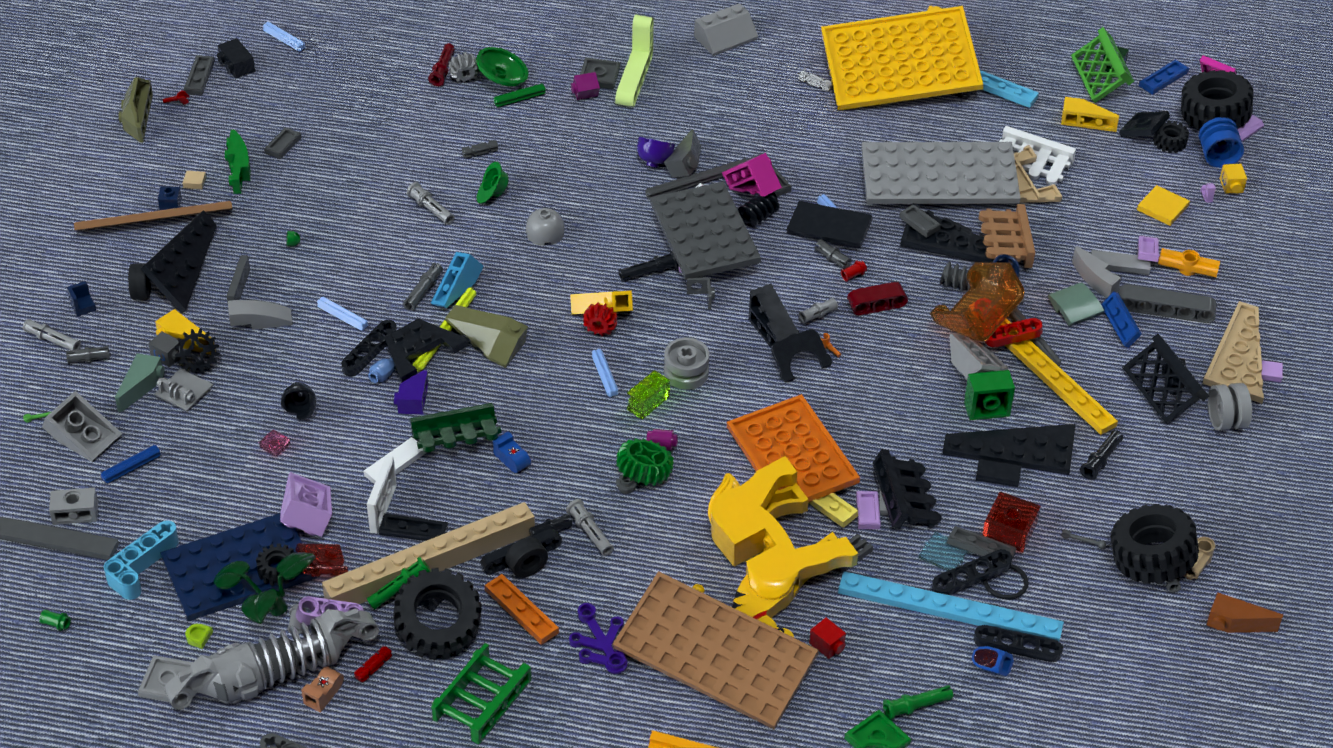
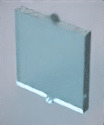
M934 532L930 540L925 542L918 558L949 571L963 563V558L968 551L947 544L948 537Z

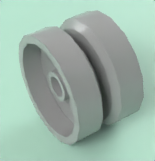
M686 337L670 342L665 348L664 376L666 381L671 386L684 390L702 386L707 381L709 374L710 352L707 346L702 341Z
M1231 383L1228 387L1224 384L1212 385L1208 393L1210 396L1208 397V412L1215 430H1229L1231 427L1235 429L1248 428L1252 419V401L1247 386L1244 383Z

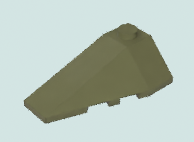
M455 305L445 317V321L461 335L469 338L471 344L481 349L487 359L505 368L526 342L528 326L510 317Z

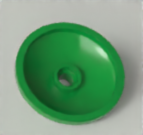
M497 47L483 48L476 57V63L481 73L496 84L514 87L522 85L528 78V69L525 63L515 54Z

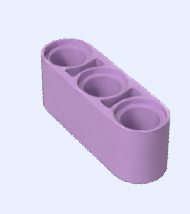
M304 597L299 602L296 618L300 623L304 622L310 625L311 619L322 615L327 609L343 612L356 608L364 611V609L357 603ZM303 608L310 609L312 613L304 612Z

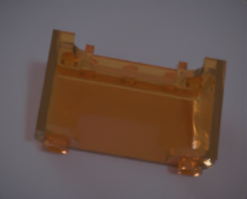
M975 262L967 273V280L971 288L951 310L945 305H937L930 312L934 322L974 341L984 342L988 340L1024 298L1023 285L1010 263Z

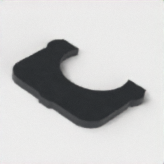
M813 329L798 334H791L787 338L775 342L771 348L772 355L780 370V378L785 383L795 379L791 372L790 364L793 356L799 352H809L815 355L821 364V369L832 365L831 356L827 354L818 332Z

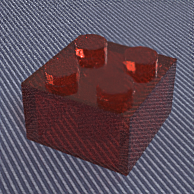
M1000 491L985 520L982 536L1016 547L1017 551L1023 553L1038 523L1041 506Z

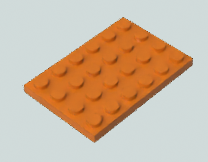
M802 394L727 421V429L755 471L786 456L797 471V484L809 499L808 502L860 483V476ZM789 486L781 487V488H779L778 490H781V489L786 488V487H789Z

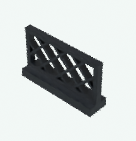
M1156 334L1152 338L1154 342L1122 368L1168 425L1198 400L1205 401L1210 396L1167 342L1159 334ZM1156 349L1158 352L1157 359L1148 360V355ZM1136 364H1142L1140 373H1132L1130 369ZM1146 365H1155L1153 374L1145 373ZM1160 365L1169 366L1167 374H1158ZM1144 378H1152L1151 387L1142 386ZM1157 378H1166L1164 387H1156ZM1171 379H1179L1178 388H1169ZM1154 392H1163L1162 401L1153 400ZM1168 392H1177L1175 401H1166ZM1182 392L1192 395L1186 402H1180ZM1165 405L1174 406L1173 412L1166 417L1164 414Z

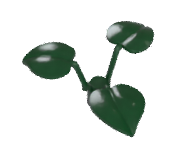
M297 552L282 559L276 568L277 572L280 573L278 575L279 591L270 589L262 592L246 575L250 566L244 561H235L223 567L214 578V584L220 589H229L237 585L241 579H245L259 595L248 597L243 602L241 610L248 619L262 624L269 611L272 616H280L288 608L283 599V596L286 595L283 590V578L289 580L296 577L316 556L312 553Z

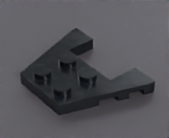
M419 318L384 337L401 383L418 374L417 369L410 361L438 345L443 344L453 354L469 346L467 338Z

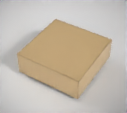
M186 171L182 183L183 188L202 189L206 179V172Z

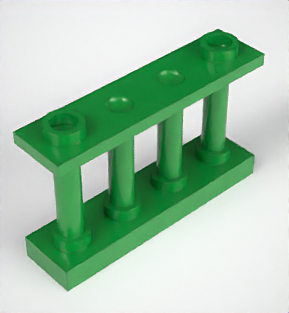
M484 643L480 649L473 653L471 660L441 696L434 699L431 705L433 721L437 722L443 714L458 720L470 727L471 741L480 745L531 682V666L523 662L518 669L512 670L489 657V645ZM483 666H486L509 678L505 685L499 686L477 673ZM470 682H473L496 694L492 701L486 702L464 689ZM458 697L483 710L478 718H472L451 707V704Z

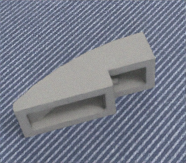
M1076 246L1072 263L1088 285L1105 298H1108L1113 291L1118 293L1121 277L1108 270V263Z
M256 300L228 301L231 326L251 324L252 330L293 325L291 308Z

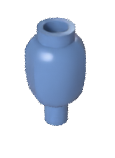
M385 358L374 363L370 367L369 380L373 383L386 381L394 371L393 359Z

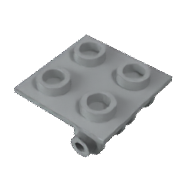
M179 369L169 380L167 378L158 379L157 385L159 389L154 393V396L188 411L213 384L183 369Z

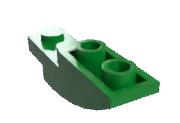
M231 130L230 137L226 139L228 150H225V161H228L229 169H231L232 175H229V186L233 187V194H241L243 181H251L249 156L241 136L235 130Z

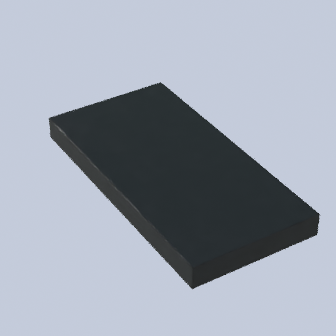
M799 201L786 230L787 234L816 240L822 239L826 242L861 248L873 218L871 214Z

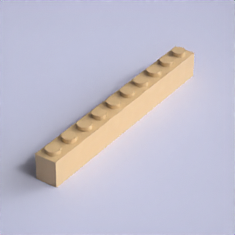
M525 502L323 581L324 599L357 604L367 601V597L400 575L404 567L408 568L414 564L418 557L421 556L430 570L432 568H439V571H443L445 568H451L530 536L529 528L535 526V516Z

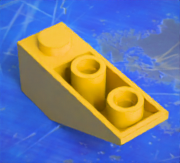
M632 290L570 294L571 314H584L590 304L595 305L597 302L601 305L606 303L608 308L613 307L614 312L633 311Z

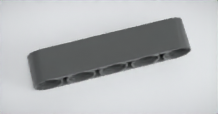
M1129 284L1122 285L1118 289V294L1129 312L1200 323H1211L1216 318V300L1212 297Z

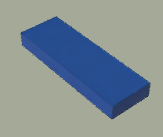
M1175 59L1139 82V87L1153 95L1186 75L1189 68Z
M1113 291L1101 305L1122 344L1129 348L1142 333L1120 295Z

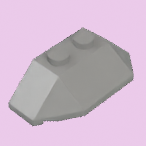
M950 333L952 364L958 369V372L966 377V380L968 379V374L1009 369L993 352L982 344L975 342L970 335Z

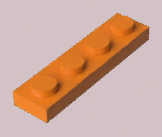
M503 574L484 585L485 591L541 645L559 634V627Z

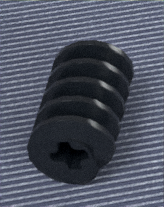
M772 192L764 197L757 195L754 199L740 206L738 212L744 223L756 226L763 219L777 212L780 206L776 194Z

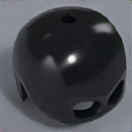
M295 382L283 392L281 406L285 411L297 414L296 418L299 420L309 418L316 408V394L312 388L304 383Z

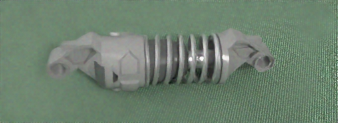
M357 608L347 612L327 609L322 615L311 619V634L307 624L302 622L301 629L304 639L300 640L296 628L291 626L293 643L287 637L285 631L281 630L280 638L277 639L270 633L269 639L264 640L260 637L259 643L256 644L250 641L242 644L232 643L217 650L215 654L199 656L190 668L179 672L177 676L166 684L165 692L172 707L177 710L188 707L196 693L214 697L225 704L230 702L238 703L242 699L249 700L256 697L258 692L263 691L267 686L272 687L274 681L283 683L286 676L294 679L296 671L304 675L306 667L315 672L317 663L321 667L336 664L341 651L351 636L369 641L378 635L379 627L368 611H361ZM312 655L313 667L306 657ZM300 659L302 663V670L299 668Z

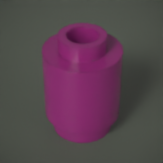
M653 429V431L647 432L646 441L652 440L654 443H660L661 447L665 446L666 451H673V447H677L678 434H674V430Z

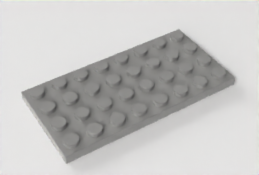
M862 142L861 144L867 204L1020 203L1012 142Z

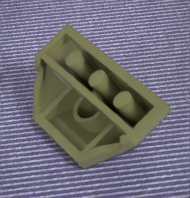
M134 77L126 91L125 98L121 100L122 111H119L118 117L126 133L138 142H144L153 91L151 80Z

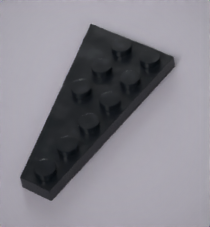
M927 210L925 213L940 223L941 227L940 230L926 238L906 223L900 243L902 247L990 265L994 260L985 255L986 249L993 247L984 245L983 239L985 235L980 234L978 236L972 233V229L948 218L941 219L936 217L934 212Z
M204 210L140 268L181 314L187 309L217 225Z
M1076 424L949 433L945 435L942 455L978 461L979 459L1019 465L1021 468L1069 475Z

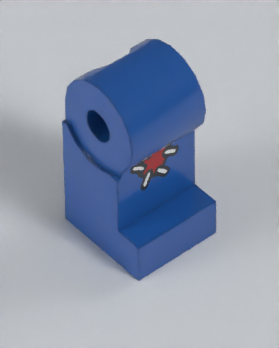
M509 431L493 440L494 455L512 472L517 473L531 465L528 453L521 449L514 441L513 435Z

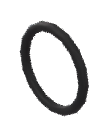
M1011 565L1010 568L1020 573L1024 579L1023 588L1018 593L1012 595H1005L994 591L989 586L987 579L983 581V584L987 591L995 597L1001 599L1018 598L1026 592L1029 586L1028 577L1025 572L1018 566Z

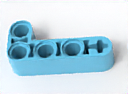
M168 520L160 522L106 561L104 572L107 584L127 600L138 598L142 592L138 574L161 558L160 552L175 548L179 543L175 523Z

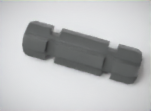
M496 140L488 141V143L483 142L471 145V148L469 146L463 147L462 155L464 158H469L472 155L478 156L489 153V151L494 152L498 150V143Z

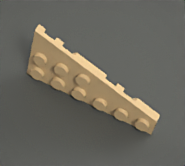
M1239 301L1202 384L1208 386L1224 384L1228 387L1231 383H1244L1249 390L1251 400L1262 404L1264 393L1262 391L1263 379L1261 374L1259 307Z

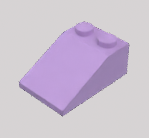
M290 472L280 511V522L289 528L296 527L304 530L309 535L322 537L332 516L330 487Z

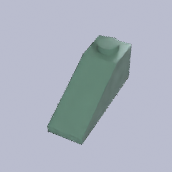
M136 354L115 396L118 412H123L156 387L158 379L163 378L165 372L161 357Z

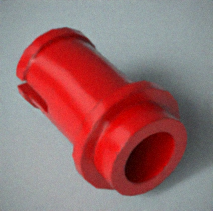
M855 261L853 265L841 270V276L845 281H849L858 275H864L867 271V266L863 261Z

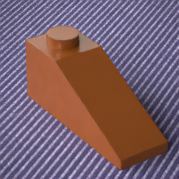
M1217 592L1206 625L1227 633L1278 632L1283 614Z

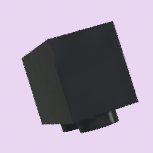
M238 38L217 45V58L219 62L225 65L227 72L231 73L235 79L255 72L254 57Z

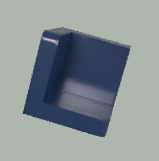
M86 281L67 287L70 304L77 317L96 311Z

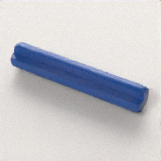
M153 445L101 472V478L105 483H109L161 455L160 450L156 445Z

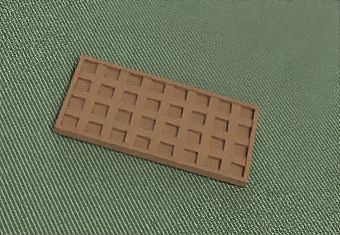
M659 571L613 643L614 649L772 729L776 728L818 655V649Z

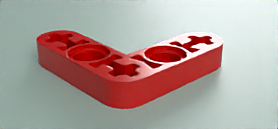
M981 299L974 305L975 315L984 341L989 347H999L1040 337L1043 333L1042 322L1037 318L1000 325L991 301ZM982 308H985V310H987L986 314H984ZM986 321H993V322H994L992 325H985V324H984V322H986ZM1012 330H1016L1019 332L1016 335L1008 334Z

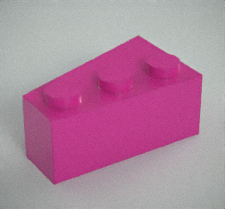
M766 153L722 172L730 190L739 192L749 191L753 195L759 193L760 196L764 197L782 188L772 167V162Z

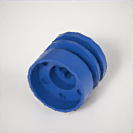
M1225 117L1215 118L1206 122L1199 130V140L1206 162L1210 166L1222 168L1224 164H1235L1242 158L1244 147L1237 125L1233 120Z

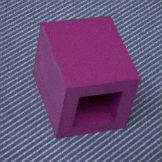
M596 72L574 76L573 83H571L572 94L576 95L577 100L597 97L599 94L600 86Z

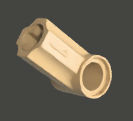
M1208 537L1198 538V560L1190 571H1186L1184 577L1190 580L1197 579L1205 566L1211 563L1215 543Z

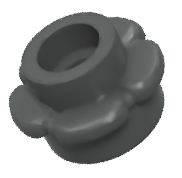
M621 475L616 480V486L620 492L629 494L635 490L637 481H630L629 477Z

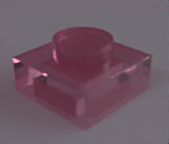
M273 429L259 441L261 449L276 457L290 445V440Z

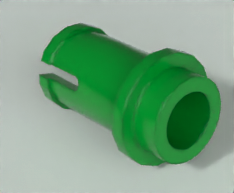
M44 609L40 614L39 621L42 624L54 626L57 630L62 631L69 628L71 618L66 613L58 614Z

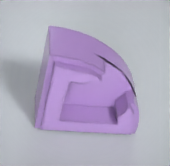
M1207 183L1201 187L1200 191L1206 203L1213 202L1216 189L1213 183Z

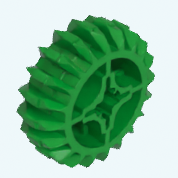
M637 438L634 441L628 440L622 444L617 452L616 466L619 467V472L623 473L624 477H629L630 481H637L638 484L640 482L646 486L648 483L654 486L656 483L662 484L663 481H667L673 471L674 458L671 456V452L666 451L665 446L661 447L660 443H654L652 440L646 441L644 438L642 440Z

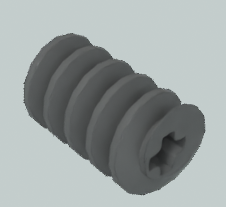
M949 261L944 267L940 285L944 281L947 287L953 283V288L955 289L960 285L962 291L968 287L969 293L975 290L976 294L979 295L983 286L984 276H982V270L974 274V268L967 272L965 265L961 270H959V264L951 268V262Z

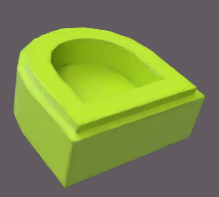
M204 624L189 626L185 632L188 644L203 649L213 633V628Z

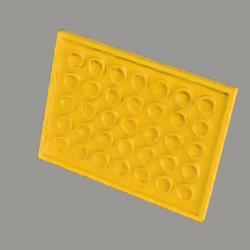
M963 6L821 27L838 110L983 89V81Z

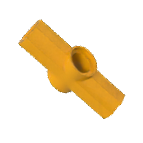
M1162 248L1158 265L1179 269L1180 273L1186 276L1198 273L1216 278L1220 261L1200 257L1194 250H1185L1182 253Z

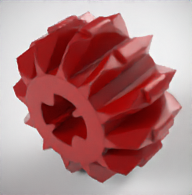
M599 302L595 305L590 304L584 312L583 325L587 327V331H593L594 335L597 333L602 337L605 333L610 335L612 330L616 328L617 313L614 312L613 307L608 308L606 303L604 305H601Z

